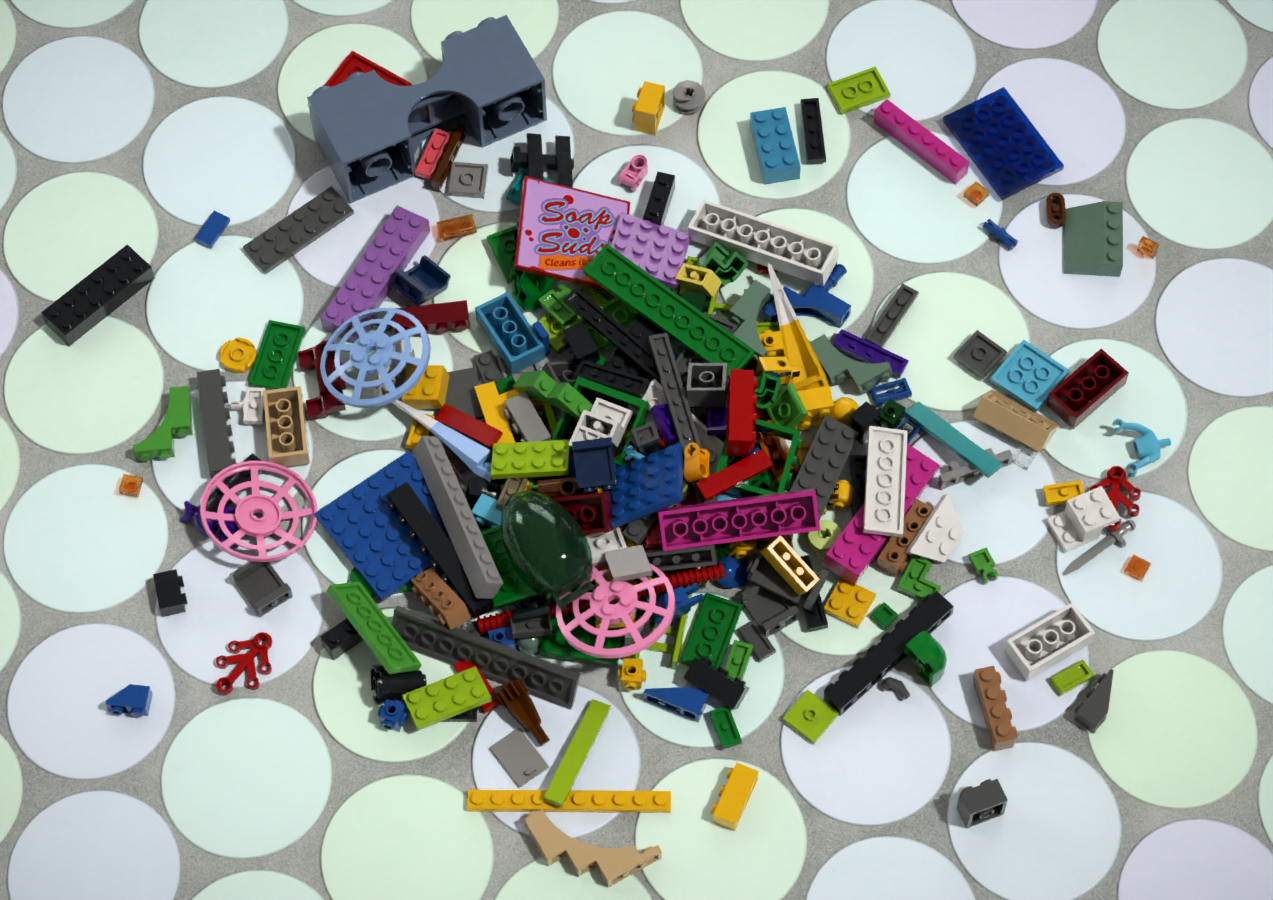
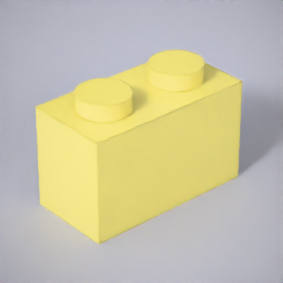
M686 263L683 264L675 277L686 291L703 293L709 297H714L722 284V281L712 270Z

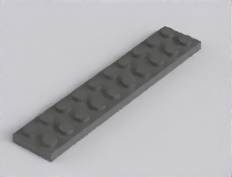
M397 606L394 609L392 625L410 649L452 665L461 660L478 666L484 677L503 684L510 680L513 683L516 679L520 678L530 694L570 709L573 707L580 673L456 627L450 630L446 624L442 625L435 619Z

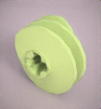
M829 520L819 521V531L808 532L810 547L822 557H825L842 533L840 527Z

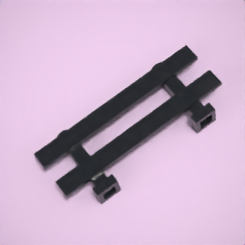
M526 134L527 153H522L521 147H513L510 156L511 172L518 173L519 168H528V177L544 180L543 170L557 171L558 184L573 188L572 170L574 168V159H571L570 136L555 135L556 155L542 154L541 134ZM517 222L516 227H515V230H514V245H515V248H516V242H517V233H518V223H519V222Z

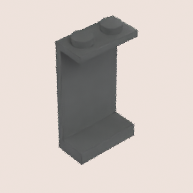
M765 541L763 547L759 545L754 555L757 557L755 562L751 561L746 570L749 572L746 580L811 611L829 575V571L822 569L819 575L816 574L820 580L810 590L799 596L760 553L769 542Z

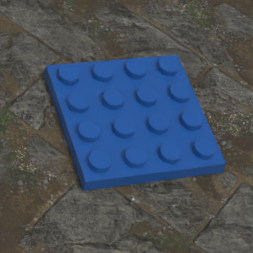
M680 442L653 452L640 460L636 459L633 462L617 467L618 469L615 470L618 484L617 487H614V490H611V525L613 528L683 501L684 447Z

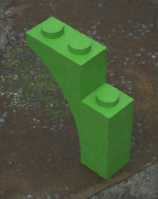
M544 371L523 372L513 385V388L520 394L526 392L529 399H537L554 405L577 420L580 419L583 409L590 412L593 407L568 382L557 383Z
M189 386L169 388V407L161 425L148 438L133 445L136 461L146 462L150 459L165 460L175 457L174 437L193 435Z

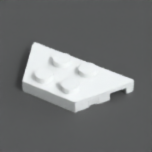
M948 494L942 495L906 550L907 554H914L924 559H932L938 563L946 562L964 534Z

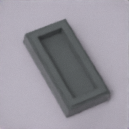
M755 620L737 630L745 643L753 645L752 653L759 663L776 653V649Z

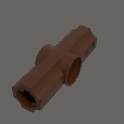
M576 477L538 481L539 498L583 493L582 491L578 492ZM565 481H570L573 484V489L569 492L565 491L562 487Z

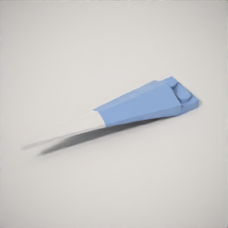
M400 400L391 402L443 441L476 475L489 482L496 480L491 478L492 450Z

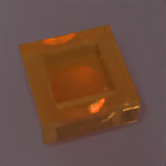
M975 181L964 192L963 197L975 206H979L989 196L990 191Z
M1142 236L1137 251L1145 257L1154 259L1159 244Z
M123 474L119 494L139 497L143 478Z
M1133 554L1124 573L1142 582L1151 563Z

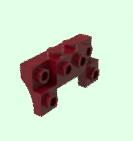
M328 340L322 341L312 348L298 351L301 371L316 369L320 397L306 400L309 420L328 417L327 413L346 410L345 404L331 395L321 377V356ZM328 351L325 362L327 377L336 370L334 362L336 351ZM340 376L331 383L342 394L343 390H346L345 381Z

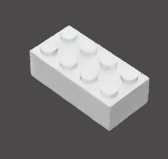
M1073 602L1008 639L1005 651L1028 681L1091 644L1095 632Z

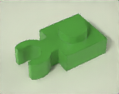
M987 547L969 554L968 558L976 573H983L982 579L985 584L989 582L988 575H992L997 580L998 573L993 569L995 562Z

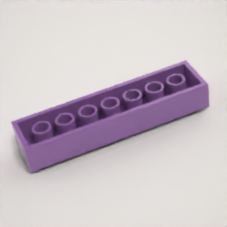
M396 205L320 317L322 329L333 334L337 328L351 317L381 306L393 288L391 281L394 271L399 268L403 271L430 233L428 219ZM374 315L360 319V322L363 323L371 320ZM353 324L348 326L338 337L343 338L348 331L354 328ZM357 331L347 341L354 343L359 338Z

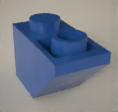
M129 684L106 700V706L108 711L114 715H122L124 713L134 717L148 716L153 694L150 686Z

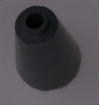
M372 665L374 669H371L370 680L371 691L374 690L376 692V696H372L375 704L385 703L386 699L400 698L405 693L427 685L426 675L422 674L421 670L389 674L383 665Z

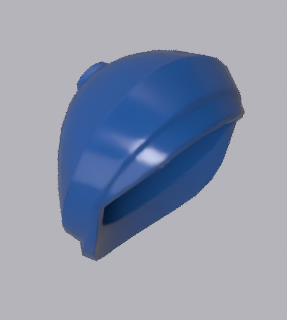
M724 556L722 560L718 561L723 563L726 576L725 579L719 578L716 581L719 585L731 588L743 586L749 582L746 580L749 572L746 571L748 564L745 561L732 556Z

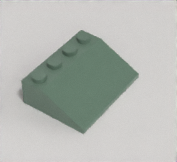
M1102 201L1066 208V221L1064 224V274L1120 277L1123 267V202Z

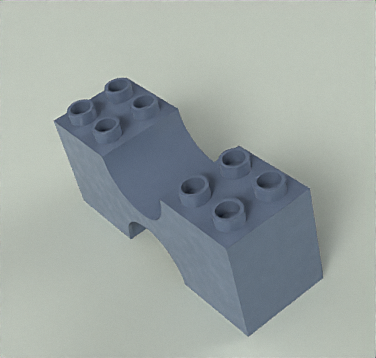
M507 15L497 19L494 17L486 18L477 27L466 32L454 31L450 33L444 41H441L443 59L441 68L431 79L413 86L394 85L382 79L375 70L367 73H353L347 77L345 82L333 87H319L311 96L307 97L314 138L350 204L416 176L414 154L419 145L425 139L432 136L435 128L443 131H452L456 129L458 123L464 124L466 134L474 138L483 148L547 121L545 79Z

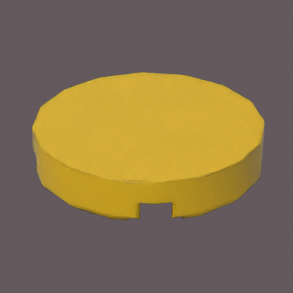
M245 338L228 340L223 344L219 352L220 363L224 369L232 373H244L254 366L257 357L255 346Z

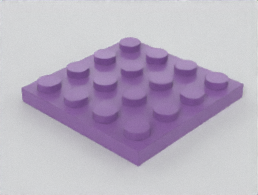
M622 212L611 247L666 287L675 290L678 283L675 277L683 266L691 238L687 232L664 225L660 226L651 223L649 220H643L642 218Z

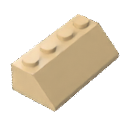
M991 390L982 396L973 415L979 423L992 426L996 432L1009 435L1011 440L1017 443H1024L1028 449L1034 452L1044 450L1059 427V424L995 390Z

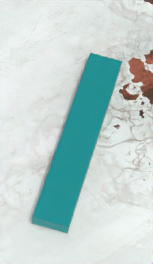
M917 402L905 412L907 418L987 478L1002 468L1001 462L922 403Z

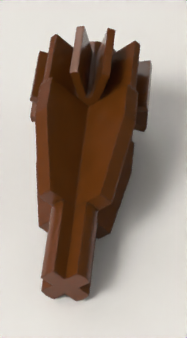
M520 678L516 679L513 683L511 680L507 681L501 686V690L495 694L503 708H507L511 716L527 732H532L540 746L548 743L550 739L540 726L541 719L532 699L528 695V689Z

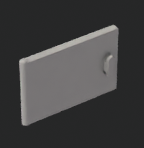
M520 727L489 747V750L493 752L519 788L549 768Z

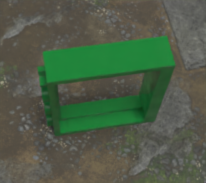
M578 376L573 388L581 395L586 390L639 409L624 449L631 445L634 447L631 437H634L632 430L644 425L651 405L640 398ZM565 411L561 415L551 439L552 441L564 440L573 419V416ZM625 452L621 453L619 460L614 458L617 467L628 463L629 460H625L627 456Z
M756 419L755 431L792 441L777 493L788 492L784 488L786 483L790 484L793 473L789 472L790 467H795L797 456L794 453L795 449L799 450L801 446L800 431ZM726 438L715 473L726 468L729 457L725 456ZM744 483L725 491L744 498L776 493Z

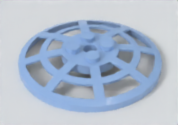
M376 308L359 313L337 328L326 343L320 363L323 382L331 395L338 401L356 408H374L398 400L418 383L428 366L431 350L428 334L418 319L403 310ZM387 313L383 319L360 322V319L364 317ZM395 314L403 315L409 318L416 327L405 330L400 324L391 321ZM353 324L354 328L344 335L339 344H333L339 334ZM372 324H380L376 332L366 333L363 328ZM390 325L400 333L389 337L384 331ZM357 331L359 338L353 345L345 344L348 338ZM416 334H421L423 347L420 359L410 356L411 342L409 337ZM404 339L405 345L403 354L395 352L394 346L395 342ZM377 350L375 354L368 356L371 351ZM328 351H336L334 358L336 370L327 377L325 362ZM341 351L350 352V360L340 365ZM393 359L400 361L396 368L388 374L386 368L392 363ZM406 363L417 366L410 378L396 389L392 379L402 371ZM354 366L359 372L357 380L348 377L344 372ZM379 373V375L381 376V378L377 380L366 382L364 381L366 374L372 375ZM340 376L346 383L354 386L352 397L340 393L331 383ZM385 384L389 391L388 394L380 397L360 399L362 388H373Z

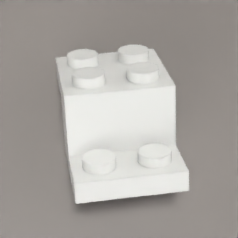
M597 397L590 412L583 409L568 445L572 447V442L611 437L612 446L618 448L633 412Z
M1100 486L1067 500L1065 511L1048 517L1046 522L1064 553L1099 539L1102 528L1120 521V516L1105 490Z

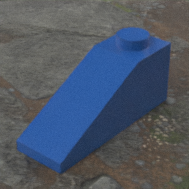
M692 687L651 688L644 690V700L699 722L708 703V694L700 688L694 689Z

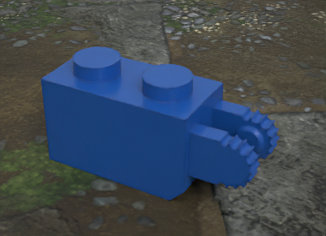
M697 584L686 588L681 586L673 590L675 596L673 620L691 611L692 606L704 600L702 594L688 598L689 595L699 590ZM668 593L656 597V606L667 609ZM652 613L650 617L655 628L659 626L664 618L655 613Z

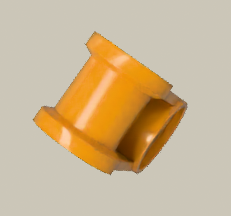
M694 442L689 443L684 450L683 473L685 479L690 483L707 478L710 474V453L704 448H699V445Z

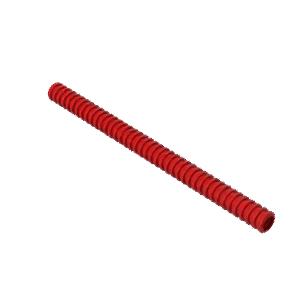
M721 562L704 568L702 566L700 569H697V567L694 570L688 569L687 572L682 570V573H679L678 571L674 575L673 573H670L669 576L665 574L673 589L681 586L688 587V585L697 583L701 585V582L705 584L707 581L713 582L714 579L718 581L719 578L723 580L726 577L723 563ZM665 584L654 586L656 595L659 594L658 592L665 593L664 591L667 590ZM648 589L637 592L638 599H640V596L647 597L646 595H649ZM556 599V602L552 601L551 612L546 615L556 618L558 599ZM573 599L563 600L561 613L568 615L571 612V614H574ZM579 599V612L580 610L586 611L587 608H591L590 600ZM513 609L512 612L508 610L507 613H495V616L492 614L489 617L483 616L482 619L478 617L477 626L479 633L483 635L484 632L488 633L490 630L510 626L511 615L513 612H516V609Z

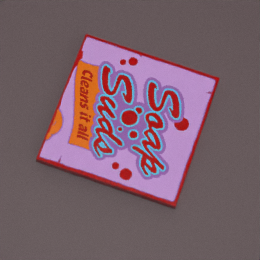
M525 176L522 185L514 269L607 291L583 273V269L606 244L611 246L621 213H630V202Z

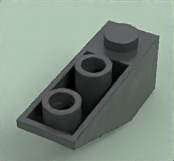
M1112 669L1107 674L1103 673L1097 682L1099 685L1096 689L1093 687L1086 695L1088 699L1084 703L1080 702L1074 711L1076 712L1074 720L1093 734L1105 721L1108 713L1114 672Z

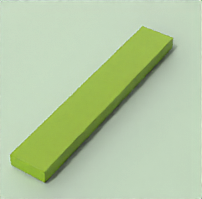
M592 699L544 795V801L563 807L611 710V705Z

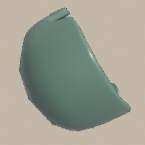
M543 636L514 639L515 645L521 652L533 656L540 652Z

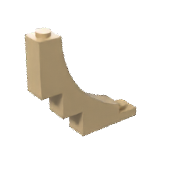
M543 810L533 811L524 819L526 829L548 866L567 857L578 877L597 867L608 888L662 859V851L658 845L654 847L649 846L642 851V854H639L635 845L605 848L580 842L557 828Z

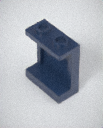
M424 255L421 257L420 263L408 271L404 272L400 268L395 270L391 285L418 306L445 291L451 276Z
M612 438L572 442L578 492L582 491L583 494L593 493L594 489H602V491L614 490L618 482L614 466Z

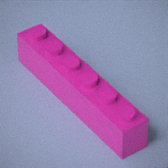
M888 99L875 109L873 121L875 124L955 185L968 173L969 161Z

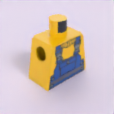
M786 357L758 358L755 370L757 377L767 373L780 378V386H784L790 382V378L799 377L800 375L799 367L790 366Z

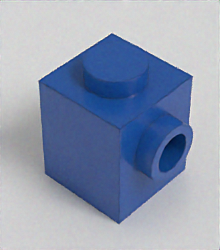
M510 626L488 631L489 638L486 639L516 650Z

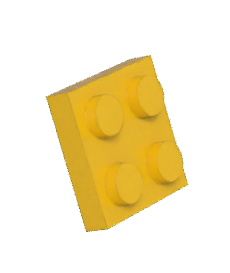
M840 578L824 606V611L841 621L859 628L876 598V593L857 584L853 586L843 578Z

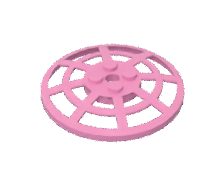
M245 461L223 469L207 484L200 503L202 525L212 542L229 555L251 562L276 561L296 553L311 538L317 521V517L314 515L317 512L316 499L305 480L289 468L268 461ZM250 470L251 481L240 483L231 489L222 482L225 478L235 473ZM258 470L274 472L286 477L288 480L282 488L270 482L259 481ZM294 484L304 493L310 508L298 510L295 500L288 493ZM215 487L224 494L219 502L217 513L206 511L208 498ZM259 487L270 489L277 493L271 498L260 494ZM247 488L252 490V495H248L243 499H240L235 494ZM282 498L286 499L292 511H281L278 503ZM228 500H231L236 505L235 514L223 513ZM261 513L263 517L255 518L253 514ZM311 515L309 530L303 540L294 537L299 518ZM207 519L218 520L222 532L228 539L221 543L210 531ZM293 519L288 533L279 528L281 520ZM224 521L236 522L239 530L232 535ZM273 533L282 538L274 543L265 545L264 537ZM246 534L256 537L257 545L240 541V539ZM286 542L295 545L294 548L284 553L267 556L266 550L279 547ZM237 544L246 549L258 550L259 556L241 554L229 547Z
M606 561L587 565L569 579V586L563 587L556 604L558 626L567 642L578 651L587 655L611 659L634 655L658 641L669 628L675 612L673 588L665 574L650 564L652 571L660 577L648 580L647 577L639 578L642 583L632 586L625 581L613 582L611 580L606 582L603 575L610 574L609 570L598 571L596 569L597 567L607 565ZM587 572L591 574L579 586L576 592H567L578 578ZM593 580L598 583L599 586L593 593L583 592L586 586ZM665 584L668 593L667 609L656 606L654 586ZM648 589L650 595L649 603L639 601L637 592ZM573 599L575 619L565 626L561 613L562 601ZM579 599L590 600L591 608L580 614ZM611 600H619L617 604H609ZM636 610H645L644 615L637 622L633 623L631 617L635 614ZM652 613L663 616L664 618L659 626L643 639L637 629L649 620ZM594 615L601 621L600 628L589 625L585 620ZM623 622L626 628L619 630H608L609 624ZM580 625L587 632L597 635L595 647L579 641L570 631ZM631 634L635 641L634 644L621 648H603L605 637H620Z

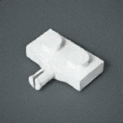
M246 387V396L243 402H231V409H243L244 424L263 425V391H266V388Z

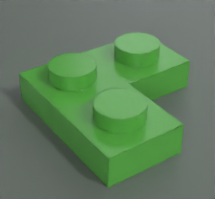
M913 555L897 589L921 601L928 594L932 595L936 591L940 592L941 586L925 579L932 562Z

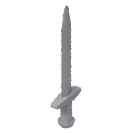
M1127 520L1126 524L1117 531L1111 532L1107 530L1110 535L1073 561L1063 572V575L1078 570L1115 542L1125 547L1126 542L1122 536L1136 528L1135 522Z

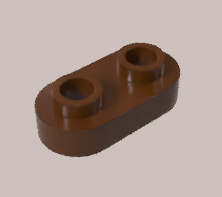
M1051 193L1046 198L1047 222L1054 228L1062 227L1066 221L1065 199L1060 193Z

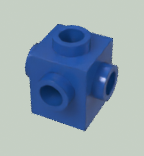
M386 699L384 705H381L378 710L381 726L400 732L402 725L406 723L408 718L405 705L399 700L393 699L391 701Z

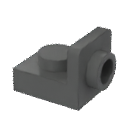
M653 421L632 430L634 437H631L632 443L635 448L640 449L641 453L644 451V447L661 441Z

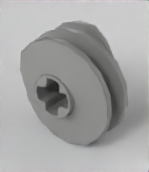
M692 80L679 82L673 90L674 107L684 114H693L700 111L705 103L703 87L698 82Z

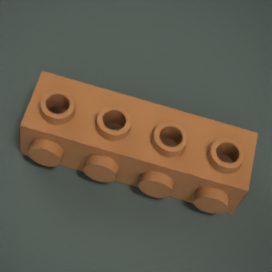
M918 499L915 500L904 517L902 538L893 536L890 538L877 558L876 567L896 578L900 572L903 573L906 570L908 559L914 555L907 554L906 550L933 511V507Z
M432 568L419 573L411 579L414 586L412 587L414 595L417 598L420 597L423 605L429 607L433 616L437 615L442 625L446 624L452 630L471 618L465 603Z
M995 666L975 669L973 682L993 751L1013 748L1017 738V730L1015 726L1012 727L1010 721L1012 720L1010 708H1007L1005 704L1007 701L1005 690H1001L1000 673L996 672Z

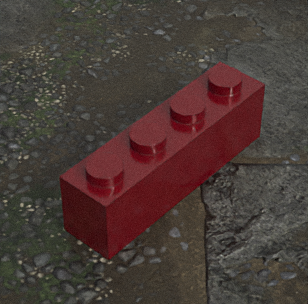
M467 300L396 308L418 319L427 334L470 329ZM395 314L393 316V321L400 324L405 330L416 327L409 318L403 315ZM394 328L395 335L400 333L396 328Z

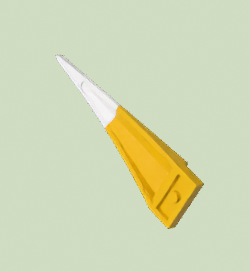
M768 263L779 327L782 334L784 357L787 358L790 366H798L800 371L799 377L790 378L789 383H793L796 391L829 386L826 374L772 265Z

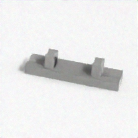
M991 448L985 450L1002 463V468L1011 465L1013 455L1010 449L996 455ZM953 461L949 463V472L939 475L938 485L943 490L983 474L970 464L959 467L958 463Z

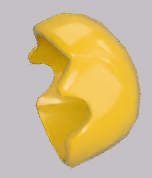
M847 397L837 399L834 402L833 419L849 426L850 415L859 408L858 403Z

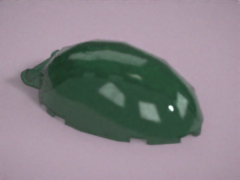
M531 490L513 493L504 505L501 514L500 527L504 549L515 572L524 583L542 597L556 601L560 609L564 610L565 606L580 596L596 589L590 580L593 566L592 552L583 529L567 509L548 495ZM583 582H587L586 584H584L583 586L576 589L575 591H573L572 593H570L569 595L560 600L561 596L565 595L566 593H568L578 585L582 584Z

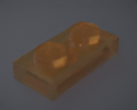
M472 214L436 222L441 241L477 233Z

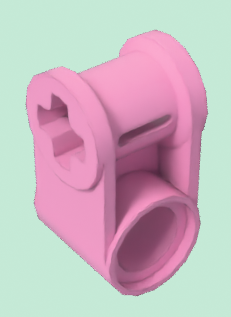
M635 155L621 172L618 183L625 184L631 187L632 191H636L648 173L647 158L644 155Z

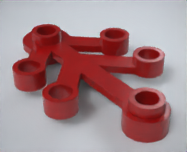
M1111 467L1107 472V478L1097 485L1090 487L1091 491L1100 486L1105 489L1112 484V489L1106 494L1116 511L1118 512V501H1120L1128 509L1129 516L1136 517L1139 515V506L1130 501L1119 490L1121 485L1129 492L1131 500L1137 501L1140 499V489L1135 488L1126 480V472L1122 467ZM1121 519L1114 523L1115 525L1107 526L1106 529L1111 532L1117 531L1121 526Z
M260 632L252 640L231 641L228 647L232 654H238L241 649H252L245 654L221 655L217 657L216 664L220 669L227 668L229 664L239 663L228 677H222L217 681L216 687L220 694L227 695L231 693L233 683L246 668L248 670V688L251 690L259 688L260 683L256 677L254 658L260 652V672L263 675H269L272 672L267 651L272 646V638L269 634ZM261 641H266L264 645L259 644ZM237 645L238 648L232 649V646ZM221 660L226 661L224 664H219ZM264 666L269 667L268 670H262ZM252 681L257 682L255 685H250ZM225 685L229 686V688L226 690L222 689V687Z

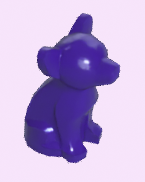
M185 501L184 516L180 518V522L188 523L192 520L196 529L208 539L209 536L202 525L200 508ZM207 519V524L213 534L218 529V520Z

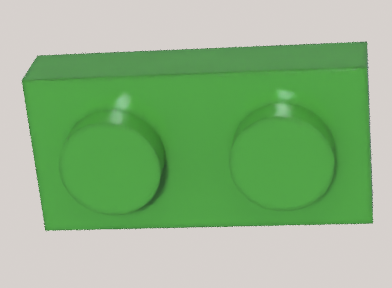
M734 640L725 669L729 671L728 675L734 679L735 677L744 678L754 648L753 645Z

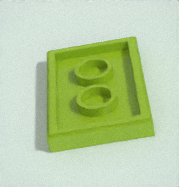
M876 66L826 85L841 115L890 98L891 95Z

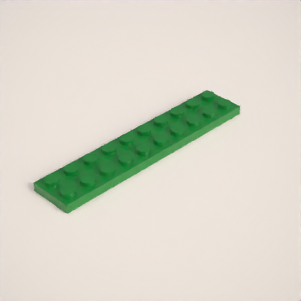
M606 244L583 269V273L706 363H727L728 379L730 369H743L755 355V350L610 245Z

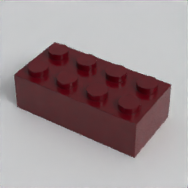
M1100 349L1048 394L1046 405L1069 426L1075 429L1126 384L1129 372L1104 350Z
M610 491L538 498L528 501L530 516L548 510L553 511L559 537L614 530L611 525L612 504Z

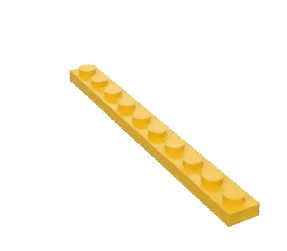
M468 790L467 800L468 812H538L543 810L544 812L671 813V791L571 790L563 807L544 801V795L547 790Z

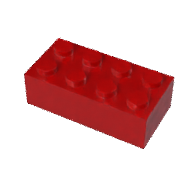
M730 369L727 384L725 456L748 457L750 451H754V443L756 442V431L754 429L757 417L755 413L757 405V395H755L757 378L754 377V370Z

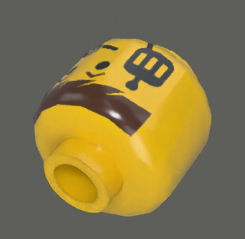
M840 479L837 481L828 501L833 505V508L843 510L852 504L854 488L850 485V482Z

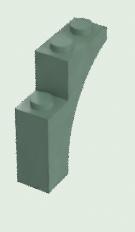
M756 279L729 310L728 317L731 323L739 327L733 335L755 350V355L751 358L752 362H758L759 357H766L767 350L761 343L757 333L756 320L762 307L769 300L771 291L770 288Z
M825 334L810 342L832 385L840 384L847 377H850L861 394L872 390L880 382H886L893 375L888 362L863 363L846 357L830 343Z

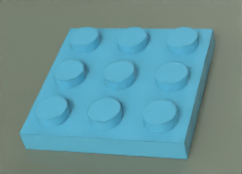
M1023 339L992 375L990 382L1034 412H1037L1046 402L1048 394L1062 383L1070 370Z

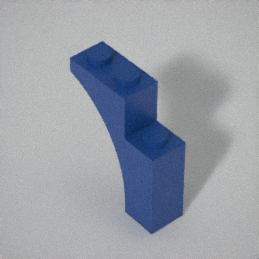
M815 284L810 289L807 288L802 296L786 286L783 287L796 316L816 317L841 328L851 314L850 304ZM774 298L773 302L767 304L763 310V322L778 321Z

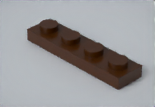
M458 123L456 129L452 130L451 140L444 147V155L437 162V170L432 173L430 178L433 191L440 192L451 169V164L454 162L466 137L464 124Z

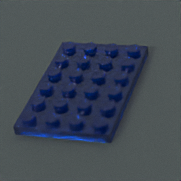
M1005 87L943 117L944 124L1001 200L1040 182L1064 168L1062 162Z

